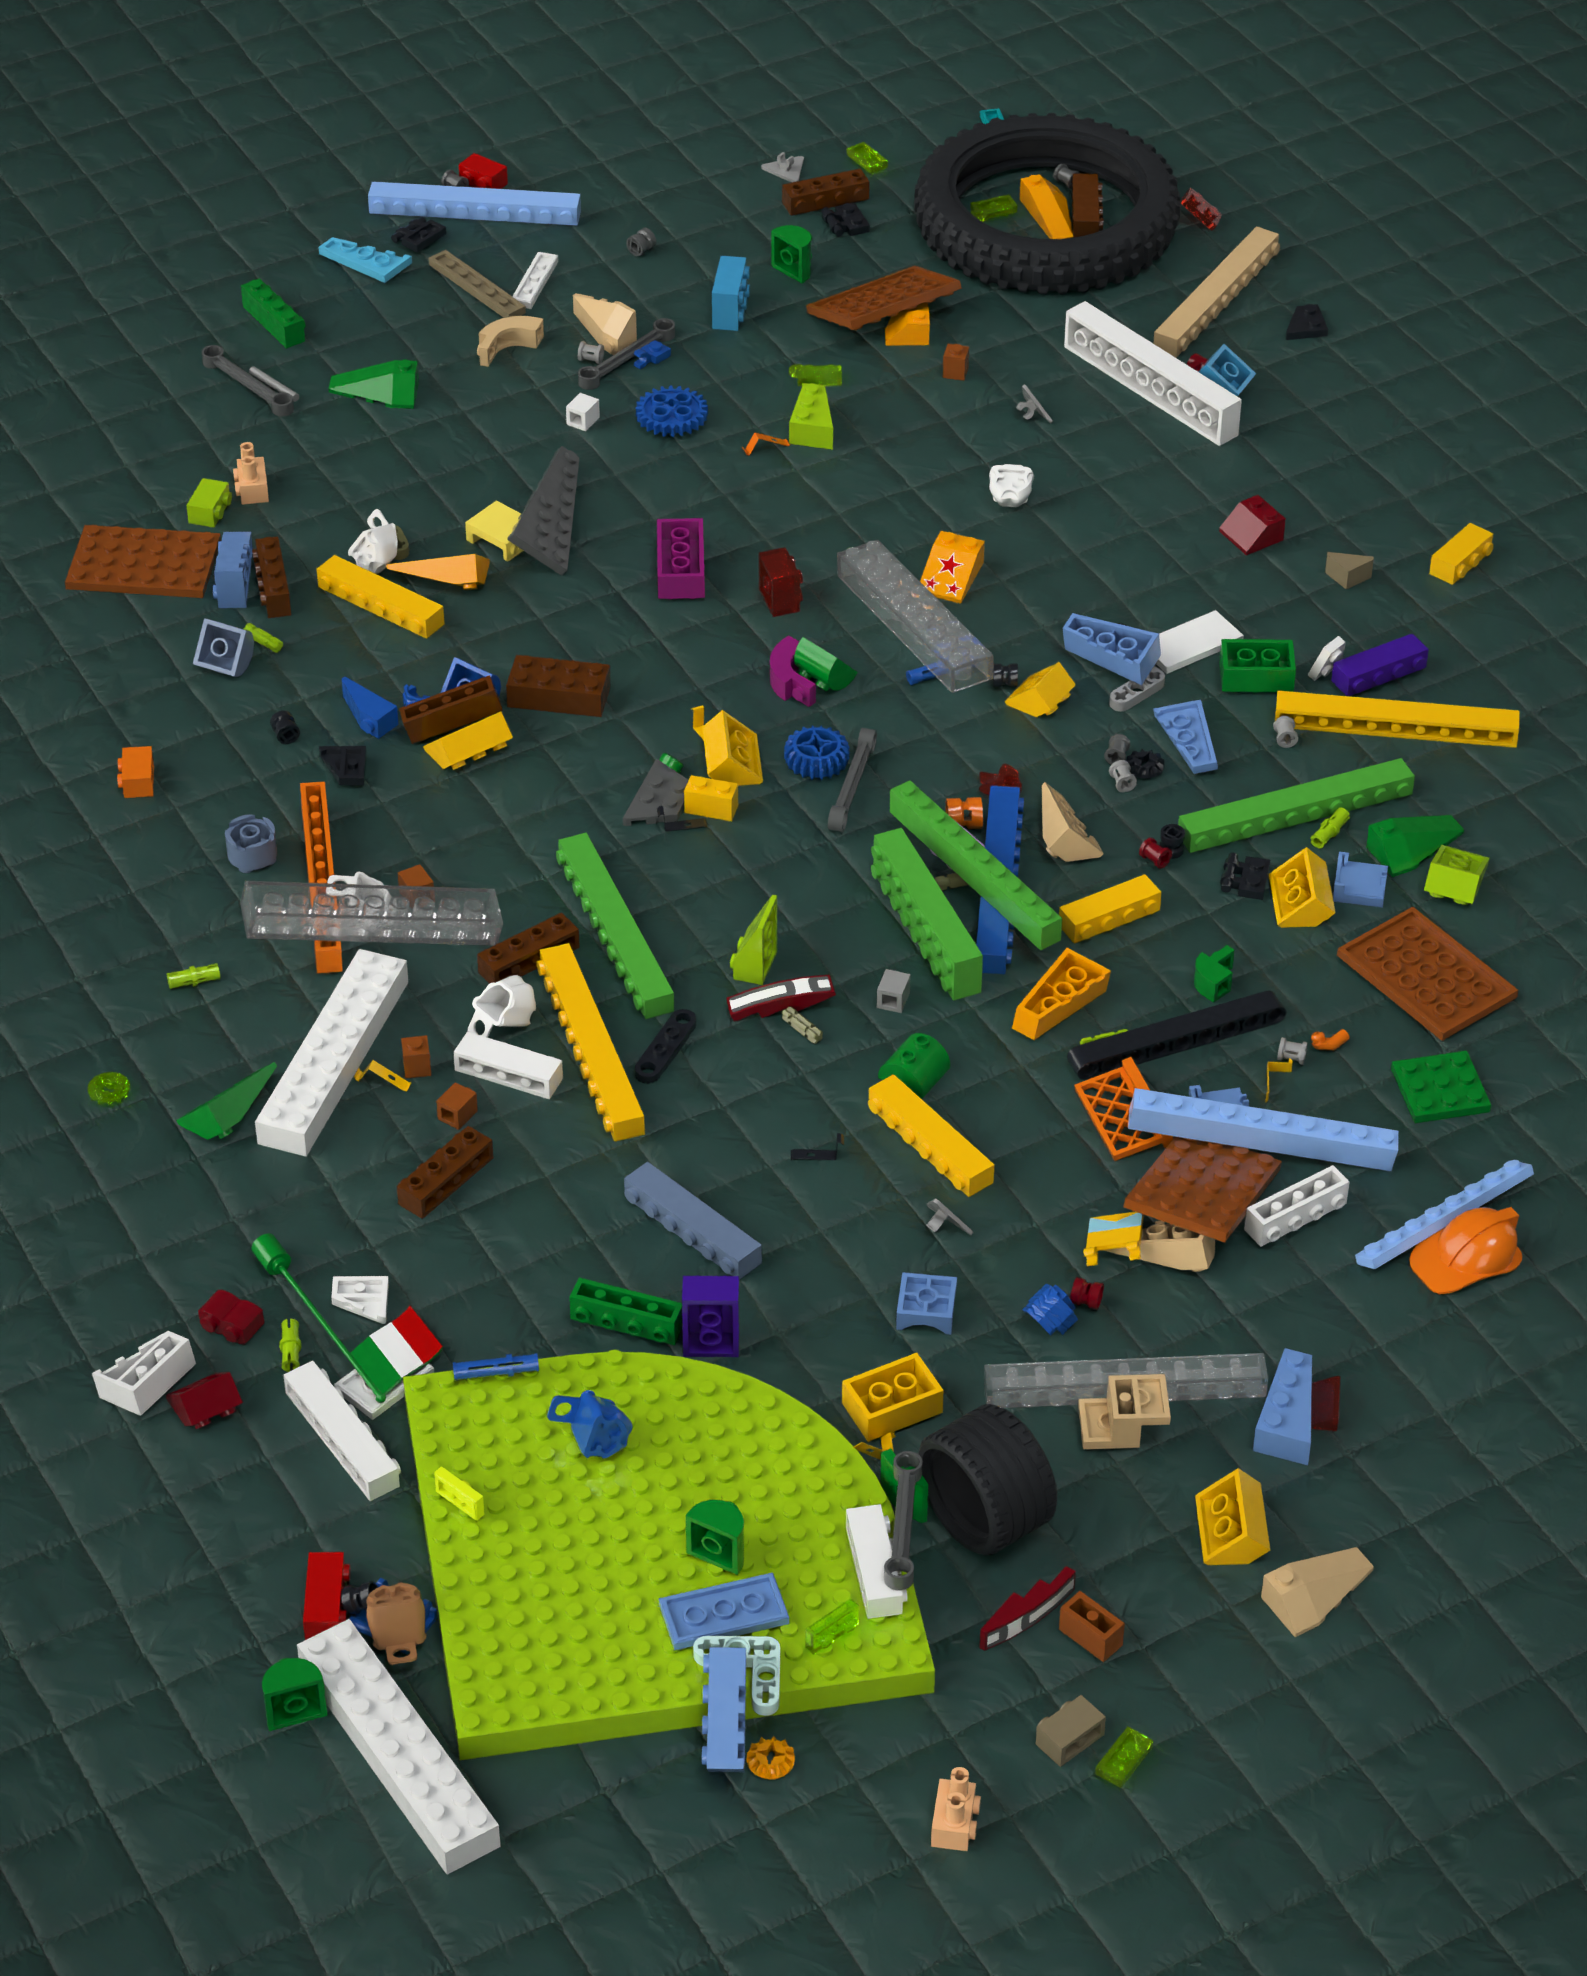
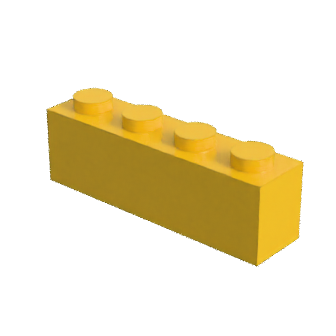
M1144 874L1059 907V916L1062 917V930L1074 944L1160 911L1161 891Z

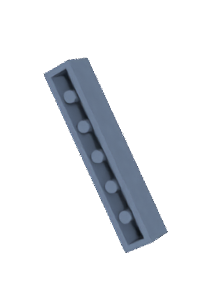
M648 1161L624 1178V1194L630 1203L636 1204L649 1217L655 1218L668 1231L678 1235L687 1245L694 1247L706 1259L720 1266L726 1274L739 1276L740 1280L762 1264V1245Z

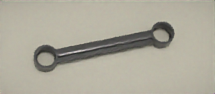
M668 318L658 319L653 323V330L601 364L596 367L585 366L580 368L578 371V385L585 390L596 389L600 386V378L634 357L635 350L654 340L667 342L674 339L675 322Z
M209 345L202 349V361L205 367L221 369L271 404L273 414L288 416L293 413L294 403L291 394L286 392L276 393L225 358L222 347Z
M861 728L856 752L836 805H832L829 813V830L845 831L850 806L869 755L874 753L876 747L877 730Z
M912 1451L898 1453L893 1461V1476L898 1481L892 1556L884 1565V1582L893 1590H905L914 1581V1565L909 1559L915 1483L922 1477L923 1461L919 1454ZM913 1466L915 1468L911 1470H906L900 1467ZM894 1571H903L907 1574L902 1576H896L891 1573Z

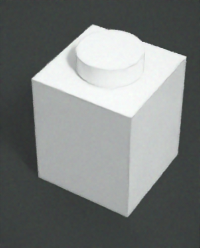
M579 393L566 406L567 425L580 430H588L600 418L599 399Z

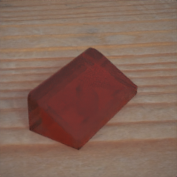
M1340 1376L1312 1383L1311 1429L1337 1431Z

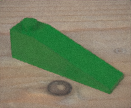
M394 360L333 375L330 379L329 393L349 398L359 396L366 398V402L374 403L376 400L384 402L385 406L390 408L414 409L419 386L418 361Z

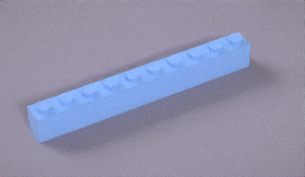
M372 182L368 194L370 214L578 226L581 213L580 194Z
M1138 1088L1134 1089L1129 1108L1128 1129L1386 1171L1392 1170L1398 1153L1399 1131Z

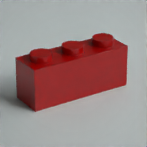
M309 1552L303 1615L305 1640L347 1620L346 1610H343L341 1593L343 1587H345V1581H350L351 1568L350 1564H345L344 1552Z

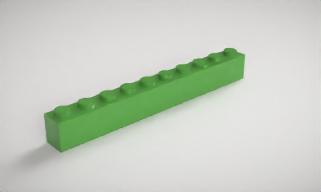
M1399 758L1179 816L1178 825L1184 828L1185 840L1183 843L1189 853L1329 817L1338 808L1351 811L1412 795L1415 775L1403 759Z
M909 780L890 789V813L1038 949L1043 950L1061 941L1062 917L912 781Z
M587 832L559 839V850L556 851L558 864L564 866L566 879L572 881L573 891L576 897L580 896L584 912L589 913L593 929L597 928L601 944L606 945L610 961L614 960L617 974L619 977H623L627 993L633 995L636 1010H641L645 1019L674 1012V992Z

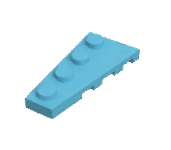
M334 237L319 246L320 255L384 283L412 264V256L405 254L403 257L395 256V252L389 250L382 253L376 251L375 247H357L355 242Z

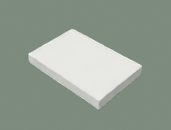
M427 1364L410 1376L434 1373V1367ZM356 1369L334 1384V1387H339L343 1397L372 1420L404 1397L402 1380L386 1394V1400L383 1403H378L375 1394Z

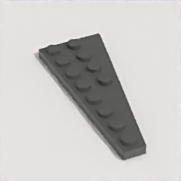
M563 446L555 452L548 469L545 470L543 478L537 484L538 487L533 491L525 506V510L519 516L518 522L514 525L513 531L507 539L561 576L568 569L579 457L573 451L567 450Z

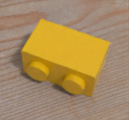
M691 775L684 790V813L732 822L738 808V784Z

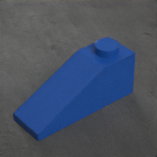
M342 678L343 698L362 730L379 739L399 725L396 705L349 678Z

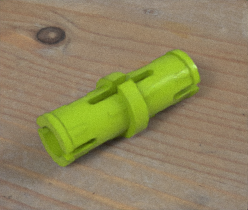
M1338 808L1329 819L1327 818L1321 823L1320 829L1310 838L1313 846L1321 849L1332 837H1336L1339 834L1340 828L1350 819V814L1346 809Z
M218 963L196 968L195 966H190L186 970L167 973L169 989L185 985H193L194 987L198 986V983L221 979Z
M288 1319L281 1323L282 1339L279 1342V1348L282 1352V1369L286 1372L291 1371V1363H293V1370L300 1367L299 1352L301 1350V1340L299 1339V1322L295 1319H290V1328H288Z

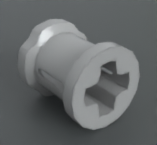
M581 341L578 348V360L583 361L585 359L601 364L604 357V345H588L586 342Z
M1288 716L1277 718L1273 723V728L1278 733L1276 738L1278 745L1283 748L1294 746L1298 742V734L1294 731L1295 722L1293 718Z
M1125 760L1116 761L1109 767V774L1115 779V786L1119 792H1129L1137 785V779L1131 774L1130 765Z
M1282 1037L1277 1060L1282 1061L1283 1058H1290L1304 1065L1308 1042L1303 1041L1302 1044L1290 1042Z

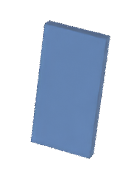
M773 1573L659 1598V1607L674 1650L692 1647L694 1642L702 1636H739L789 1624V1615Z

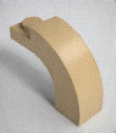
M512 316L496 320L485 326L479 332L477 355L480 356V365L489 367L496 354L510 346H525L537 349L544 337L543 319L531 316Z

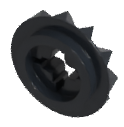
M1141 749L1140 752L1133 751L1131 755L1127 756L1126 761L1130 765V772L1136 777L1153 778L1160 775L1164 770L1165 760L1161 758L1160 753L1154 754L1152 750L1144 751Z

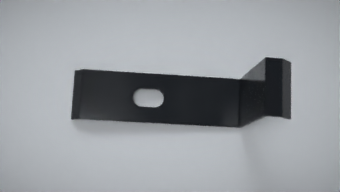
M663 806L657 808L658 817L663 815L665 831L698 827L707 828L706 819L704 818L665 823ZM685 823H692V825H689V826H685L684 824H685Z
M837 1133L836 1150L792 1149L791 1160H836L838 1143L844 1145V1135ZM807 1153H814L815 1156H808Z

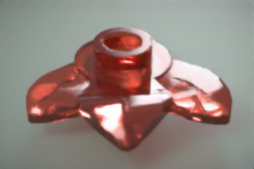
M1006 763L1001 766L999 774L980 772L979 774L980 782L982 783L979 790L984 794L990 795V786L1020 787V792L1022 791L1019 772Z

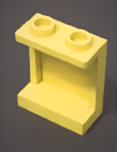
M495 501L465 522L466 540L474 544L482 538L503 550V558L508 562L524 551L507 540L521 513Z

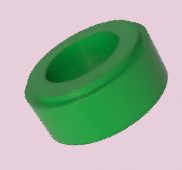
M666 752L659 759L678 773L684 767L682 762Z

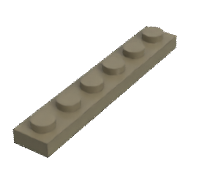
M447 250L429 257L430 266L503 318L521 316L526 313L525 305Z

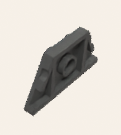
M656 759L623 817V825L631 826V821L646 820V824L664 822L663 815L658 817L657 808L659 806H663L665 823L678 821L684 810V790L688 779Z

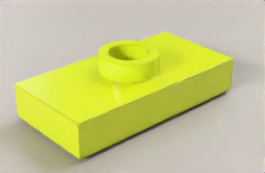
M442 1466L434 1472L437 1493L477 1521L484 1516L483 1496L475 1491L467 1481L460 1480Z

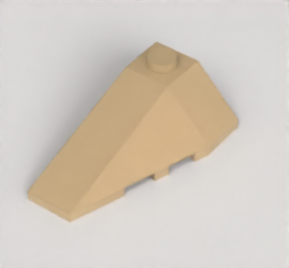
M1044 782L1042 785L1043 839L1047 845V852L1054 858L1059 856L1066 862L1101 857L1104 853L1098 842L1091 835L1089 838L1087 837L1088 835L1084 831L1086 826L1074 815V810L1063 795Z
M1156 1221L1155 1225L1142 1229L1141 1259L1139 1260L1179 1270L1199 1272L1208 1269L1215 1256V1239L1173 1224L1165 1225L1164 1221ZM1126 1247L1103 1250L1129 1257V1251Z

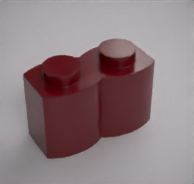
M217 1290L198 1310L200 1324L206 1331L223 1334L232 1343L246 1344L265 1323L263 1310L259 1306L247 1300H240L225 1290Z

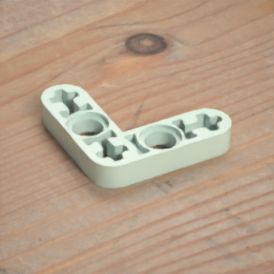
M702 1636L694 1642V1660L701 1666H703L704 1649H709L710 1647L746 1648V1667H753V1710L762 1716L772 1715L778 1710L780 1644L776 1639L763 1636ZM750 1649H754V1655H750ZM764 1650H770V1654H764ZM762 1672H770L774 1677L771 1680H762L758 1675ZM763 1691H769L768 1703H762Z

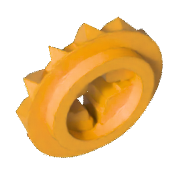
M775 1736L767 1740L761 1737L758 1743H751L750 1750L747 1752V1765L755 1775L764 1779H778L787 1775L795 1763L793 1747L788 1746L786 1739L779 1741ZM770 1751H773L775 1756L771 1760V1764H768L767 1756Z

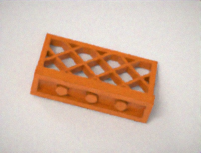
M1132 1057L1122 1060V1067L1074 1085L1076 1093L1114 1161L1161 1143L1165 1149L1173 1140V1136L1153 1133L1154 1137L1149 1139L1138 1138L1142 1132L1136 1130L1133 1136L1121 1134L1124 1127H1128L1130 1105L1119 1102L1121 1096L1133 1097L1135 1088L1150 1090ZM1119 1077L1123 1081L1120 1087L1108 1085L1111 1080ZM1090 1088L1099 1089L1096 1096L1087 1095L1084 1091ZM1107 1091L1116 1095L1113 1101L1101 1098L1103 1093ZM1097 1105L1109 1107L1106 1114L1095 1112L1094 1110ZM1114 1109L1126 1111L1123 1118L1111 1116ZM1107 1122L1119 1125L1115 1132L1105 1130L1104 1128ZM1117 1140L1129 1143L1127 1147L1117 1151L1114 1147Z

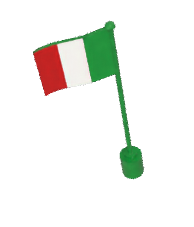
M267 1233L259 1236L253 1242L251 1250L270 1275L283 1274L375 1394L378 1403H383L386 1400V1394L399 1384L403 1377L410 1376L429 1364L443 1350V1346L414 1309L409 1306L397 1319L368 1336L352 1352H349L287 1271L291 1263V1257L273 1234Z

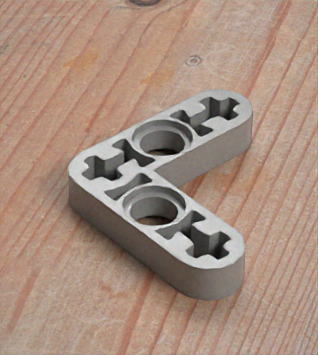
M1154 666L1142 685L1130 680L1110 693V707L1115 711H1126L1158 692L1165 684L1164 672ZM1138 688V689H1141V690H1143V691L1137 692V691H1133L1132 689Z

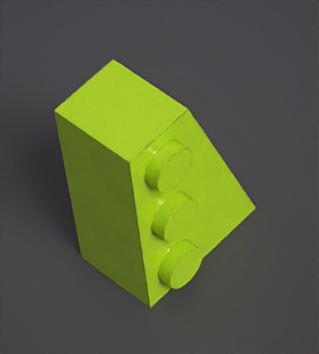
M803 383L789 421V444L833 450V424L825 386Z

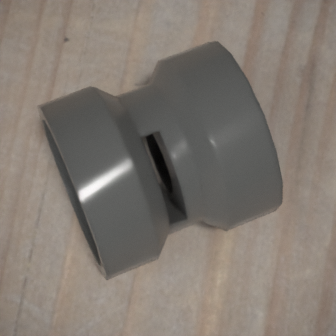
M642 228L637 234L627 238L626 241L628 250L635 256L642 255L656 244L655 235L648 228Z

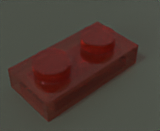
M1189 188L1185 192L1181 204L1212 231L1217 226L1222 214L1194 189Z

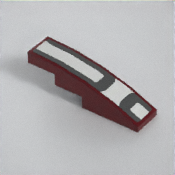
M828 974L777 981L727 997L726 1000L730 1015L735 1022L757 1012L761 1018H764L788 1007H793L796 1011H800L835 996L836 992L832 978Z
M1065 1566L1050 1584L1039 1579L1024 1598L1013 1592L980 1630L979 1648L985 1651L1012 1639L1056 1609L1075 1590L1076 1571Z

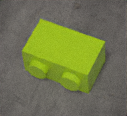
M202 478L186 505L188 523L214 528L219 519L223 518L226 507L231 504L232 493L229 492V483Z

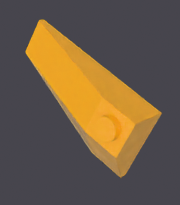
M1040 174L1021 178L1020 201L1049 239L1073 238L1067 199L1059 188Z
M928 303L918 304V307L915 309H905L899 311L898 315L892 316L885 328V345H929L930 320Z
M469 554L387 564V569L461 586L463 590L477 589V585L485 584L490 562L485 557Z

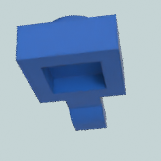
M654 340L634 351V355L639 357L634 362V366L642 369L650 362L657 364L671 356V348Z

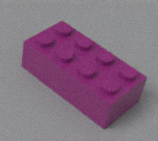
M703 518L657 519L658 599L705 598Z

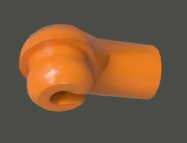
M1344 1029L1325 1038L1323 1032L1319 1031L1311 1035L1312 1046L1317 1050L1334 1051L1350 1038L1348 1032Z

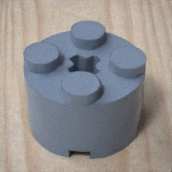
M243 815L229 823V828L225 830L227 857L232 865L239 868L240 872L250 873L253 870L273 865L276 862L277 844L275 827L268 818L263 817L262 820L255 818V815Z

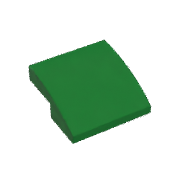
M892 1449L881 1452L880 1484L889 1501L896 1507L898 1481L893 1476V1461L896 1455ZM902 1466V1467H900V1468L906 1469V1470H911V1469H914L915 1467L909 1466V1467H907V1468H904V1467ZM922 1476L915 1483L912 1519L925 1523L927 1522L928 1483Z

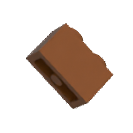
M1079 1591L1060 1607L1059 1630L1102 1662H1105L1123 1646L1125 1623L1083 1592Z

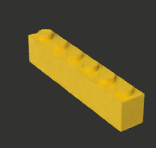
M333 555L317 568L319 588L426 639L444 625V609L442 605L343 558Z
M894 1074L869 1088L868 1106L874 1114L879 1115L889 1128L894 1129L901 1135L907 1144L912 1145L922 1158L927 1159L933 1164L940 1174H944L956 1189L961 1190L970 1197L994 1183V1164Z

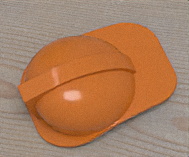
M1481 1207L1461 1213L1450 1221L1445 1228L1415 1246L1409 1261L1412 1271L1434 1293L1448 1294L1459 1291L1477 1281L1509 1273L1517 1269L1522 1261V1253L1517 1247L1518 1239L1515 1230L1519 1214L1512 1207L1499 1211Z

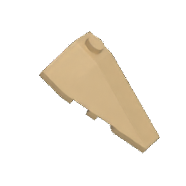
M577 293L573 295L574 314L599 344L604 345V350L615 355L637 341L636 311L619 301L611 303L603 298L595 300L592 296Z
M1357 1547L1288 1563L1264 1575L1261 1598L1293 1636L1297 1637L1319 1626L1325 1620L1326 1615L1333 1608L1336 1609L1341 1604L1349 1591H1354L1373 1571L1374 1566Z

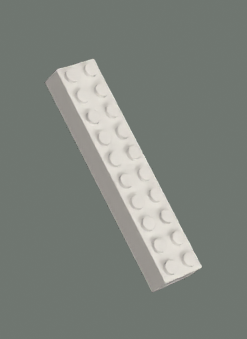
M1084 301L1066 311L1065 348L1218 446L1239 435L1242 399L1088 302Z
M362 949L357 951L256 1119L257 1144L307 1157L407 986V960Z
M348 1619L297 1644L298 1658L312 1662L321 1671L324 1680L326 1705L445 1873L449 1874L499 1848L500 1834L498 1823L351 1620Z

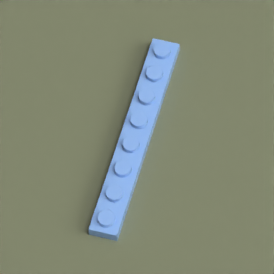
M1519 1160L1506 1162L1504 1167L1495 1172L1487 1173L1482 1180L1467 1185L1462 1192L1447 1197L1445 1202L1436 1207L1427 1209L1425 1214L1416 1219L1408 1220L1403 1227L1396 1231L1386 1233L1384 1238L1376 1243L1366 1245L1364 1250L1355 1255L1357 1264L1372 1269L1380 1267L1445 1228L1450 1221L1461 1213L1482 1206L1534 1174L1532 1165L1519 1162Z

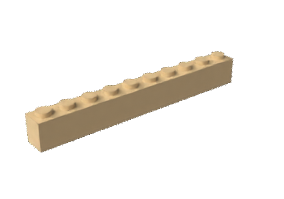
M1256 226L1154 332V345L1175 358L1182 351H1185L1188 345L1197 339L1201 331L1205 330L1209 323L1217 318L1222 309L1226 308L1229 302L1234 297H1237L1239 292L1249 284V281L1254 276H1257L1259 271L1269 263V260L1278 254L1280 249V243H1278L1279 234Z

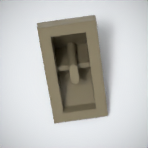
M1327 552L1325 573L1347 590L1372 577L1374 557Z

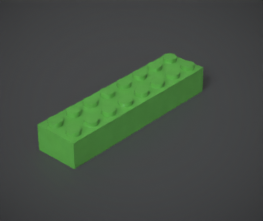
M898 828L874 835V846L871 847V853L874 858L873 865H871L872 876L880 882L883 894L888 895L893 910L898 911L903 926L908 927L913 942L918 943L923 958L928 959L933 974L937 975L941 980L943 990L949 993L953 1001L981 993L983 955L904 830Z

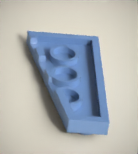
M1201 699L1154 708V716L1194 774L1218 769Z

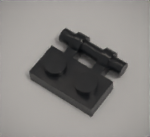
M855 203L836 206L835 212L828 207H824L821 211L824 221L829 224L832 233L838 237L842 236L844 232H847L849 236L870 232L869 223Z
M420 217L419 219L411 220L408 226L397 229L395 234L391 236V239L394 243L402 241L403 246L419 252L447 233L445 226L431 219L426 222L424 217Z
M1230 853L1228 858L1225 859L1223 866L1225 872L1221 875L1220 879L1221 890L1228 893L1231 889H1238L1239 897L1263 900L1271 860L1246 856L1244 863L1238 861L1237 853ZM1234 874H1240L1242 876L1236 877Z

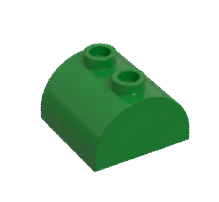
M794 225L780 226L771 230V266L801 284L811 276V233L802 227Z
M802 637L796 648L794 662L796 667L800 669L798 674L808 680H811L812 677L817 680L815 684L826 692L829 688L835 691L845 688L858 673L804 637Z
M914 1033L882 1065L878 1072V1079L884 1080L894 1074L917 1096L923 1099L950 1069V1058L945 1048L936 1039L923 1033Z
M706 1500L693 1506L686 1514V1553L738 1575L744 1565V1519L739 1508L734 1503L723 1500Z
M284 1658L266 1671L262 1680V1689L269 1731L328 1716L324 1680L321 1671L315 1664L301 1658Z

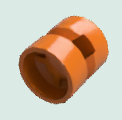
M970 797L965 801H962L960 798H946V813L962 827L982 829L983 808L981 797ZM964 810H969V817L964 818Z

